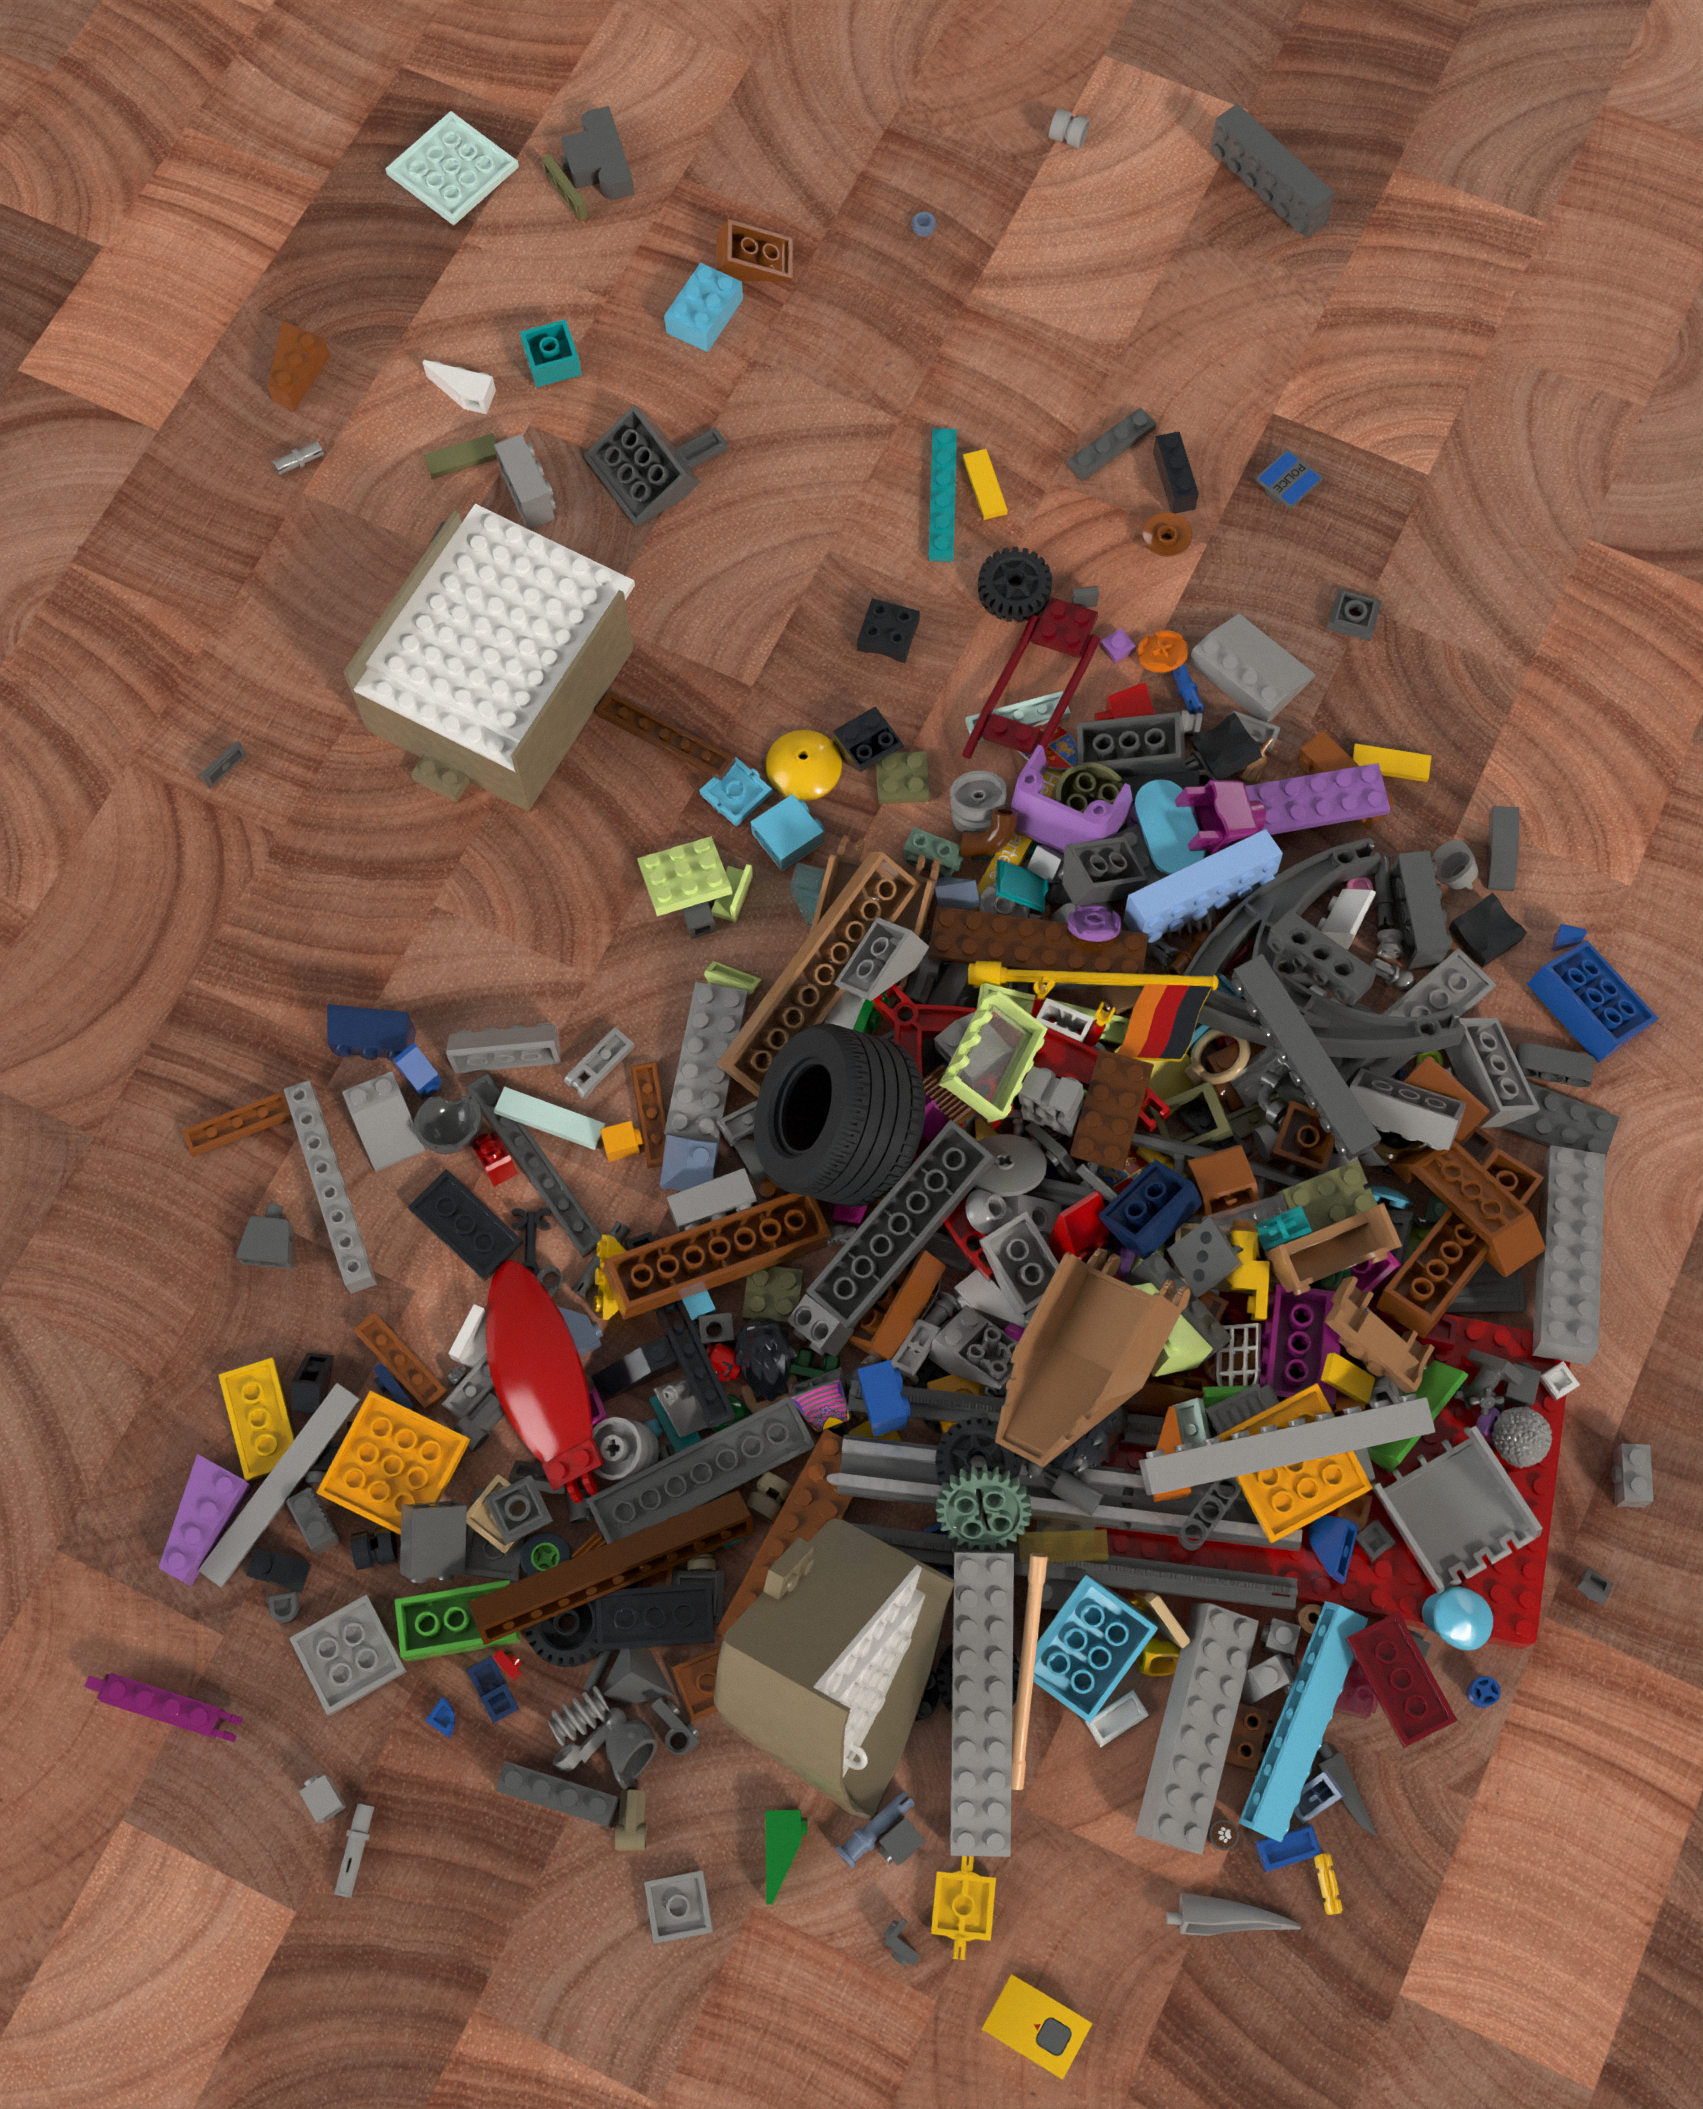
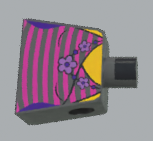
M842 1367L793 1385L790 1398L815 1432L829 1428L831 1432L840 1437H844V1435L849 1433L845 1422L852 1418L853 1411L848 1410L849 1390Z

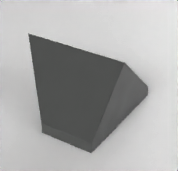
M645 1648L621 1650L601 1691L602 1694L623 1705L674 1695L652 1653Z

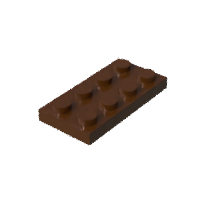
M1099 1050L1070 1150V1156L1124 1171L1154 1064Z

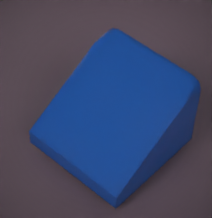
M1561 924L1554 935L1552 951L1580 944L1587 934V930Z

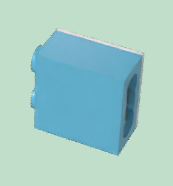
M794 794L751 821L753 836L781 871H784L824 844L823 832L825 829L822 823L817 818L813 819L810 816L806 803L802 799L798 801Z

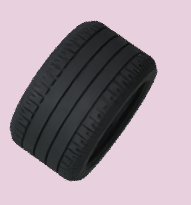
M830 1023L809 1026L788 1040L779 1050L768 1068L761 1085L755 1111V1146L760 1163L769 1179L776 1186L787 1192L848 1207L869 1205L891 1191L911 1165L918 1149L924 1126L925 1091L914 1059L905 1048L896 1042Z

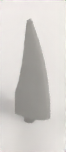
M1180 1893L1179 1912H1166V1924L1179 1925L1180 1934L1211 1936L1247 1930H1298L1301 1928V1924L1254 1906L1196 1894Z

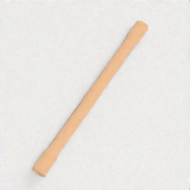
M1031 1553L1029 1560V1584L1012 1736L1011 1789L1022 1790L1024 1787L1026 1744L1042 1592L1048 1559L1047 1555L1040 1553Z

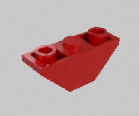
M495 1131L479 1135L475 1142L471 1144L494 1187L518 1175L511 1157Z

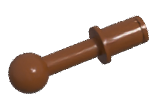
M1202 929L1200 933L1196 931L1193 934L1191 946L1186 951H1179L1175 955V960L1166 970V975H1183L1211 932L1206 929Z

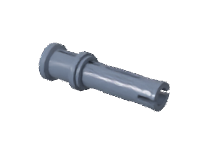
M904 1790L863 1829L861 1827L856 1828L853 1831L854 1835L844 1845L835 1848L838 1855L851 1869L855 1867V1862L865 1852L874 1849V1842L915 1805L911 1798L903 1805H900L908 1796Z

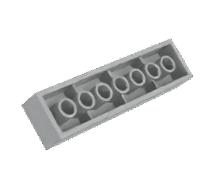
M1551 1145L1542 1161V1176L1544 1179L1541 1183L1539 1232L1546 1249L1537 1256L1533 1356L1589 1365L1598 1352L1605 1154Z
M1192 1603L1185 1630L1190 1643L1180 1650L1134 1835L1185 1852L1203 1854L1259 1621L1210 1603Z

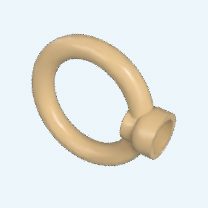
M1212 1028L1196 1041L1191 1051L1190 1065L1184 1071L1196 1086L1202 1082L1206 1083L1209 1081L1212 1084L1228 1082L1238 1076L1247 1065L1251 1053L1250 1042ZM1229 1036L1236 1039L1239 1043L1240 1053L1234 1065L1221 1073L1207 1072L1201 1064V1055L1205 1047L1218 1037Z

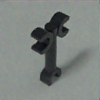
M515 1208L512 1210L513 1216H521L523 1219L520 1223H512V1229L521 1231L526 1228L525 1262L522 1265L528 1269H534V1274L537 1277L540 1271L535 1263L537 1227L543 1231L551 1229L550 1223L540 1222L543 1216H551V1210L542 1208L537 1212H525L520 1208Z

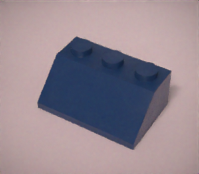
M328 1004L327 1040L331 1051L337 1056L350 1057V1055H360L368 1060H376L377 1057L387 1058V1060L393 1062L396 1056L415 1042L416 1029L408 1012Z
M1155 1159L1098 1215V1218L1128 1250L1145 1260L1203 1202L1194 1183Z

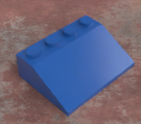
M1588 940L1545 964L1527 983L1534 994L1543 1001L1552 1014L1561 1021L1570 1034L1580 1042L1588 1054L1593 1056L1598 1063L1613 1055L1659 1019Z

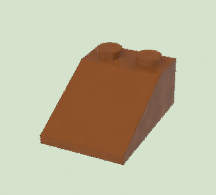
M728 219L717 233L716 270L739 281H791L793 279V238Z

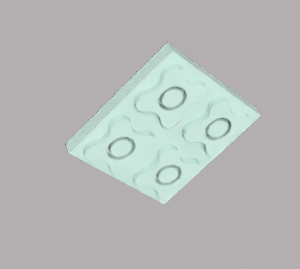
M450 111L386 168V173L448 222L455 225L511 175L519 165L516 159Z

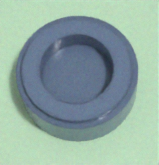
M919 212L913 217L912 229L915 234L929 236L935 231L936 220L931 213Z

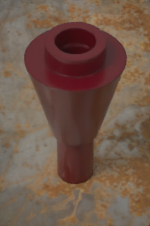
M1247 1303L1224 1311V1326L1249 1324L1252 1321V1313H1247ZM1234 1329L1236 1334L1244 1332V1329Z

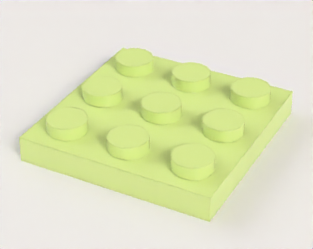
M712 836L637 858L657 916L733 894Z

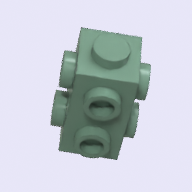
M913 827L903 848V859L913 867L917 866L920 855L925 856L924 868L930 870V872L935 859L941 860L939 877H952L954 870H960L964 857L960 856V845Z

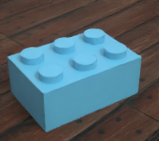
M700 263L664 315L666 333L708 352L743 300L742 281Z

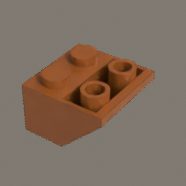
M1241 1145L1188 1160L1192 1183H1194L1203 1202L1198 1210L1205 1219L1213 1217L1215 1220H1219L1261 1206L1257 1183Z

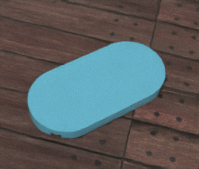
M1153 780L1146 783L1138 791L1134 809L1155 867L1162 873L1165 872L1171 875L1202 860L1205 851H1189L1188 843L1199 832L1190 807H1176L1174 800L1183 791L1182 788L1168 780Z

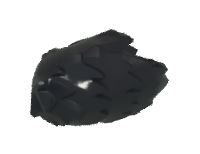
M756 1317L748 1320L736 1336L734 1352H736L735 1365L741 1366L746 1382L751 1387L753 1393L758 1398L762 1395L766 1400L773 1402L778 1392L781 1394L785 1393L787 1381L790 1378L791 1359L797 1355L792 1348V1341L788 1338V1332L778 1321L768 1317Z
M1123 1404L1054 1458L1052 1461L1053 1468H1062L1068 1472L1075 1470L1080 1472L1092 1464L1095 1466L1104 1460L1109 1462L1114 1451L1119 1448L1121 1440H1124L1129 1426L1127 1417L1129 1409Z

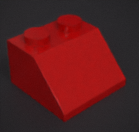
M1098 1190L1059 1214L1046 1242L1059 1263L1067 1252L1075 1255L1085 1263L1095 1250L1105 1249L1108 1245L1107 1239L1111 1231L1098 1218V1215L1105 1209L1101 1193Z

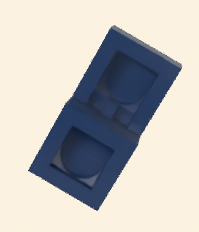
M490 1655L468 1667L466 1671L492 1722L495 1723L517 1711L519 1707L496 1661L492 1658L493 1655Z

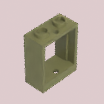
M1211 1081L1163 1101L1170 1109H1173L1205 1095L1218 1128L1185 1142L1204 1148L1234 1136ZM1150 1106L1153 1114L1149 1116V1119H1154L1157 1125L1154 1130H1160L1163 1137L1171 1139L1165 1122L1160 1118V1114Z

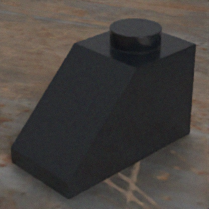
M306 1353L291 1381L292 1411L312 1414L322 1404L328 1395L334 1364L333 1355Z

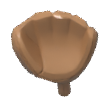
M1268 737L1259 748L1262 758L1237 771L1236 775L1250 782H1259L1264 775L1267 764V756L1264 752L1273 742V739Z

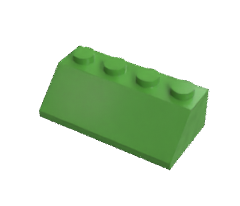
M1434 1360L1429 1367L1425 1365L1422 1382L1417 1391L1411 1393L1403 1391V1396L1416 1394L1417 1399L1427 1397L1432 1420H1434L1468 1377V1374ZM1422 1435L1367 1447L1369 1457L1390 1474Z

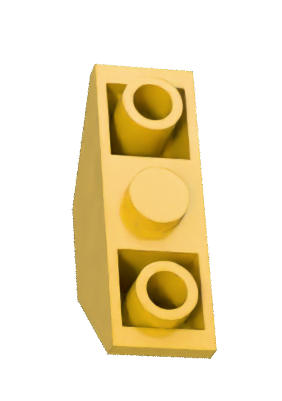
M602 1234L601 1241L599 1240L597 1243V1256L600 1257V1268H597L595 1272L598 1296H595L593 1300V1310L597 1312V1317L602 1320H608L619 1310L603 1272L605 1259L626 1252L620 1243L608 1234Z

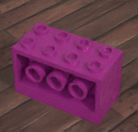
M1277 1283L1272 1292L1268 1291L1267 1319L1264 1326H1261V1343H1264L1261 1353L1259 1385L1264 1387L1270 1384L1279 1402L1318 1383L1330 1408L1334 1407L1337 1389L1323 1382L1321 1377L1327 1354L1336 1353L1340 1356L1341 1343L1338 1340L1341 1336L1324 1322L1334 1306L1331 1299L1336 1292L1311 1288V1290L1295 1296L1293 1291L1287 1293L1282 1284Z

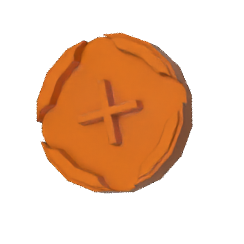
M1161 630L1155 632V635L1151 637L1147 635L1138 645L1137 655L1140 664L1146 670L1164 673L1175 670L1185 662L1188 656V645L1181 634L1174 631Z

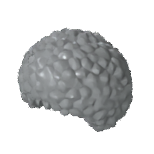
M1514 1407L1504 1410L1498 1416V1420L1495 1421L1492 1441L1500 1457L1505 1459L1508 1464L1519 1468L1529 1467L1539 1463L1546 1457L1552 1442V1431L1549 1423L1541 1414L1530 1409V1407Z

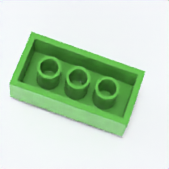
M505 1580L395 1599L401 1658L409 1662L520 1643L521 1637L520 1631L484 1645L468 1604L469 1601L501 1589L512 1582Z

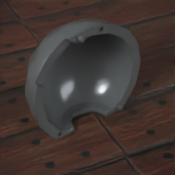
M472 1095L461 1096V1100L455 1102L447 1101L442 1097H430L418 1109L414 1119V1133L419 1142L431 1151L445 1155L466 1150L475 1142L482 1127L481 1108Z

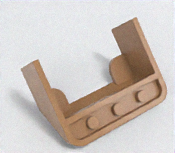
M1382 1203L1287 1244L1277 1246L1263 1254L1266 1261L1270 1262L1271 1270L1286 1292L1293 1291L1294 1295L1297 1296L1311 1290L1309 1284L1371 1259L1372 1264L1387 1259L1389 1258L1387 1252L1401 1247L1402 1244L1386 1207Z

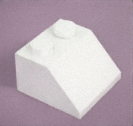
M1342 889L1339 897L1333 896L1327 908L1331 913L1327 919L1322 917L1317 929L1348 950L1376 892L1362 889Z

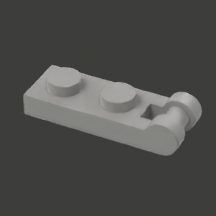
M614 1027L568 1073L564 1082L569 1087L577 1089V1094L586 1099L593 1092L594 1088L635 1047L634 1043ZM584 1073L590 1077L586 1082L580 1079Z

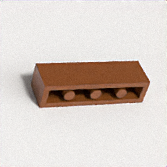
M1323 730L1300 748L1297 757L1300 767L1312 775L1359 766ZM1386 792L1391 811L1395 800ZM1386 815L1355 821L1369 830Z

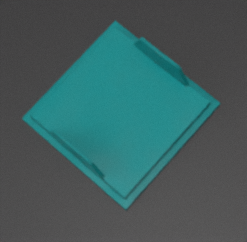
M997 860L995 895L1044 912L1045 895L1048 891V878L1043 879L1032 871Z

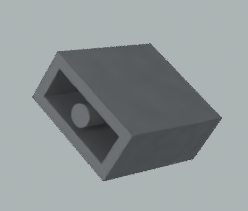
M456 1500L402 1505L400 1574L410 1579V1582L414 1583L427 1582L430 1577H437L439 1580H452L454 1575L465 1574L467 1505Z

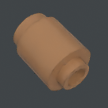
M1309 1604L1297 1613L1295 1625L1301 1626V1635L1305 1637L1312 1636L1322 1611L1321 1606ZM1309 1615L1315 1618L1316 1624H1312L1309 1621Z

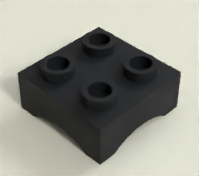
M872 598L857 639V651L877 653L898 662L906 663L909 649L920 621V611Z
M1235 712L1227 716L1224 721L1213 729L1190 737L1194 750L1201 754L1215 780H1223L1262 758L1257 742L1247 732Z
M1494 893L1488 895L1466 913L1455 918L1448 928L1481 968L1522 941L1527 933L1506 912Z

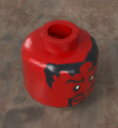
M717 1343L714 1346L709 1345L706 1352L720 1383L726 1384L731 1378L736 1380L742 1369L741 1366L735 1365L736 1352H734V1349L723 1343Z

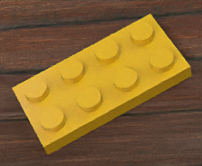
M273 1357L218 1375L244 1478L247 1482L268 1476L295 1440L277 1366Z

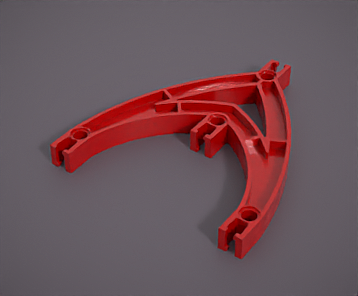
M896 984L888 988L885 994L888 998L894 996L899 1002L894 1009H890L881 1001L882 994L872 1000L873 1007L895 1028L894 1042L905 1048L912 1056L922 1079L923 1038L934 1039L954 1021L977 1010L976 1008L914 1004ZM991 1012L993 1016L987 1024L1013 1052L972 1087L961 1077V1081L972 1090L978 1088L986 1090L987 1094L983 1098L990 1102L996 1086L1023 1035L995 1012ZM903 1013H910L913 1016L911 1020L906 1022L898 1019ZM1048 1028L1043 1037L1045 1039L1044 1044L1033 1058V1066L1053 1071L1056 1075L1055 1078L1058 1079L1072 1077L1083 1085V1090L1088 1091L1099 1051ZM1028 1073L1025 1074L1022 1082H1024ZM1148 1087L1138 1123L1150 1134L1157 1127L1156 1121L1154 1119L1150 1120L1142 1110L1147 1105H1150L1160 1114V1118L1164 1121L1170 1114V1108ZM1012 1103L1010 1104V1105L1012 1106V1109H1011L1010 1113H1009L1007 1116H1009L1011 1113H1013V1104H1012ZM978 1113L993 1130L1001 1123L1000 1120L988 1123V1119ZM921 1136L918 1149L912 1160L913 1163L924 1152V1150L935 1139V1137H932L928 1141L923 1136ZM966 1196L942 1225L964 1257L989 1282L995 1275L992 1269H988L980 1260L985 1256L982 1247L976 1251L970 1250L967 1247L969 1241L973 1239L981 1240L987 1234L976 1231L970 1224L966 1215L965 1206L968 1198Z

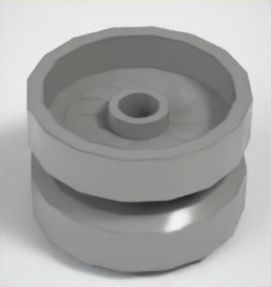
M971 771L961 775L953 782L950 787V801L952 806V822L955 827L962 833L964 830L979 832L989 828L992 810L996 807H1008L1007 786L1002 778L988 771Z
M612 1417L604 1419L593 1428V1439L605 1463L604 1466L594 1471L601 1478L623 1481L657 1463L660 1452L658 1439L654 1431L645 1423Z

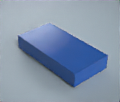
M1312 1825L1287 1832L1282 1842L1272 1838L1255 1842L1264 1872L1322 1854Z

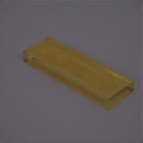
M1107 1530L1025 1532L1023 1535L1018 1534L1020 1564L1029 1563L1031 1553L1047 1555V1563L1108 1561Z

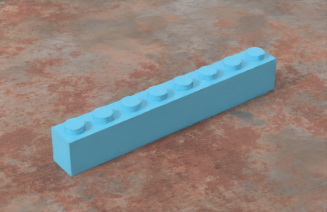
M1325 1601L1239 1819V1824L1282 1842L1284 1835L1289 1830L1293 1811L1300 1801L1305 1780L1311 1773L1312 1762L1316 1752L1322 1745V1737L1327 1724L1333 1717V1709L1337 1698L1343 1691L1344 1680L1348 1670L1355 1660L1345 1638L1366 1628L1368 1618L1341 1605Z

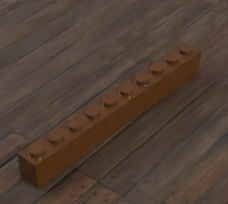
M739 1491L723 1495L719 1499L707 1504L696 1506L692 1510L680 1515L672 1516L651 1527L643 1528L632 1535L616 1539L610 1544L590 1550L581 1556L563 1561L557 1566L534 1573L523 1580L510 1583L494 1592L481 1595L469 1601L468 1604L483 1644L486 1645L755 1533L752 1518Z

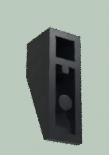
M664 1336L639 1347L591 1377L602 1402H605L679 1369L668 1339Z

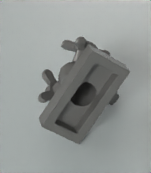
M1471 1348L1466 1358L1479 1371L1471 1385H1466L1464 1381L1453 1397L1464 1401L1465 1407L1468 1410L1473 1409V1405L1480 1404L1482 1408L1481 1413L1484 1416L1488 1415L1489 1409L1492 1407L1501 1412L1505 1408L1504 1398L1498 1396L1493 1390L1500 1380L1519 1386L1525 1376L1508 1360Z

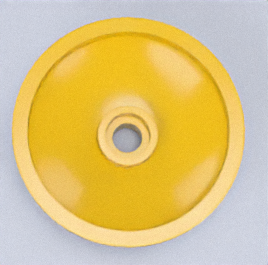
M797 730L781 736L770 747L766 756V774L772 787L781 795L789 797L794 794L798 801L801 799L803 801H810L826 795L835 787L841 776L842 759L839 750L827 736L812 730ZM801 755L807 756V758L804 760L800 759L799 757Z

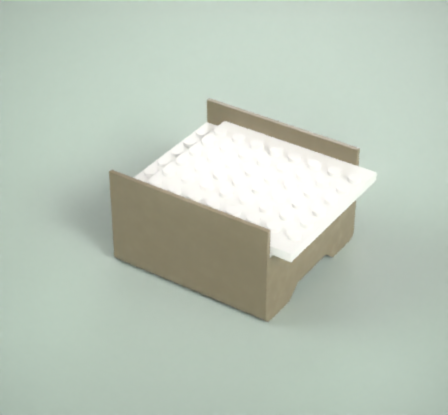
M474 504L462 523L459 512L454 510L343 671L365 727L373 734L421 757L411 776L413 781L457 803L469 783H472L529 811L634 650L625 600L633 590L635 582L606 566L477 504Z

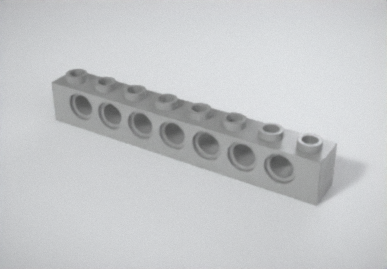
M310 1080L285 1088L284 1093L344 1284L351 1294L375 1286L377 1282L316 1090Z

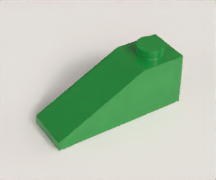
M801 1810L765 1811L766 1905H774L802 1844V1836L808 1835L807 1817H802Z

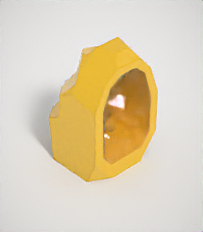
M1157 1638L1150 1639L1136 1658V1664L1140 1673L1151 1677L1167 1676L1175 1673L1181 1648L1171 1642L1159 1641Z

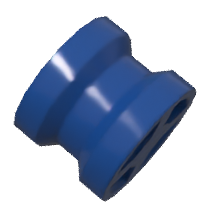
M1481 1676L1471 1681L1467 1687V1697L1470 1703L1476 1707L1486 1708L1496 1703L1500 1698V1686L1492 1677Z

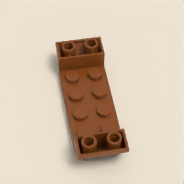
M1455 1140L1449 1150H1436L1428 1146L1421 1153L1411 1154L1410 1156L1406 1155L1398 1161L1389 1162L1388 1166L1406 1184L1418 1177L1489 1245L1485 1259L1504 1278L1545 1251L1546 1247L1532 1212Z

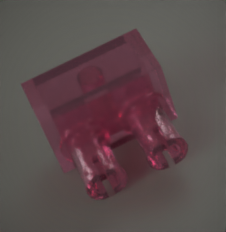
M1355 1659L1348 1670L1344 1680L1343 1691L1337 1698L1333 1712L1367 1719L1371 1716V1713L1375 1714L1378 1700Z

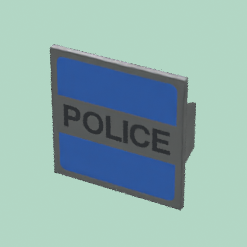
M1287 448L1254 480L1265 488L1266 495L1278 505L1284 503L1288 508L1292 509L1321 483L1324 477Z

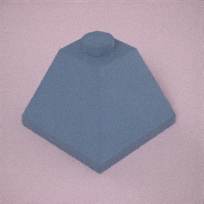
M666 1134L660 1188L684 1191L716 1179L721 1141Z

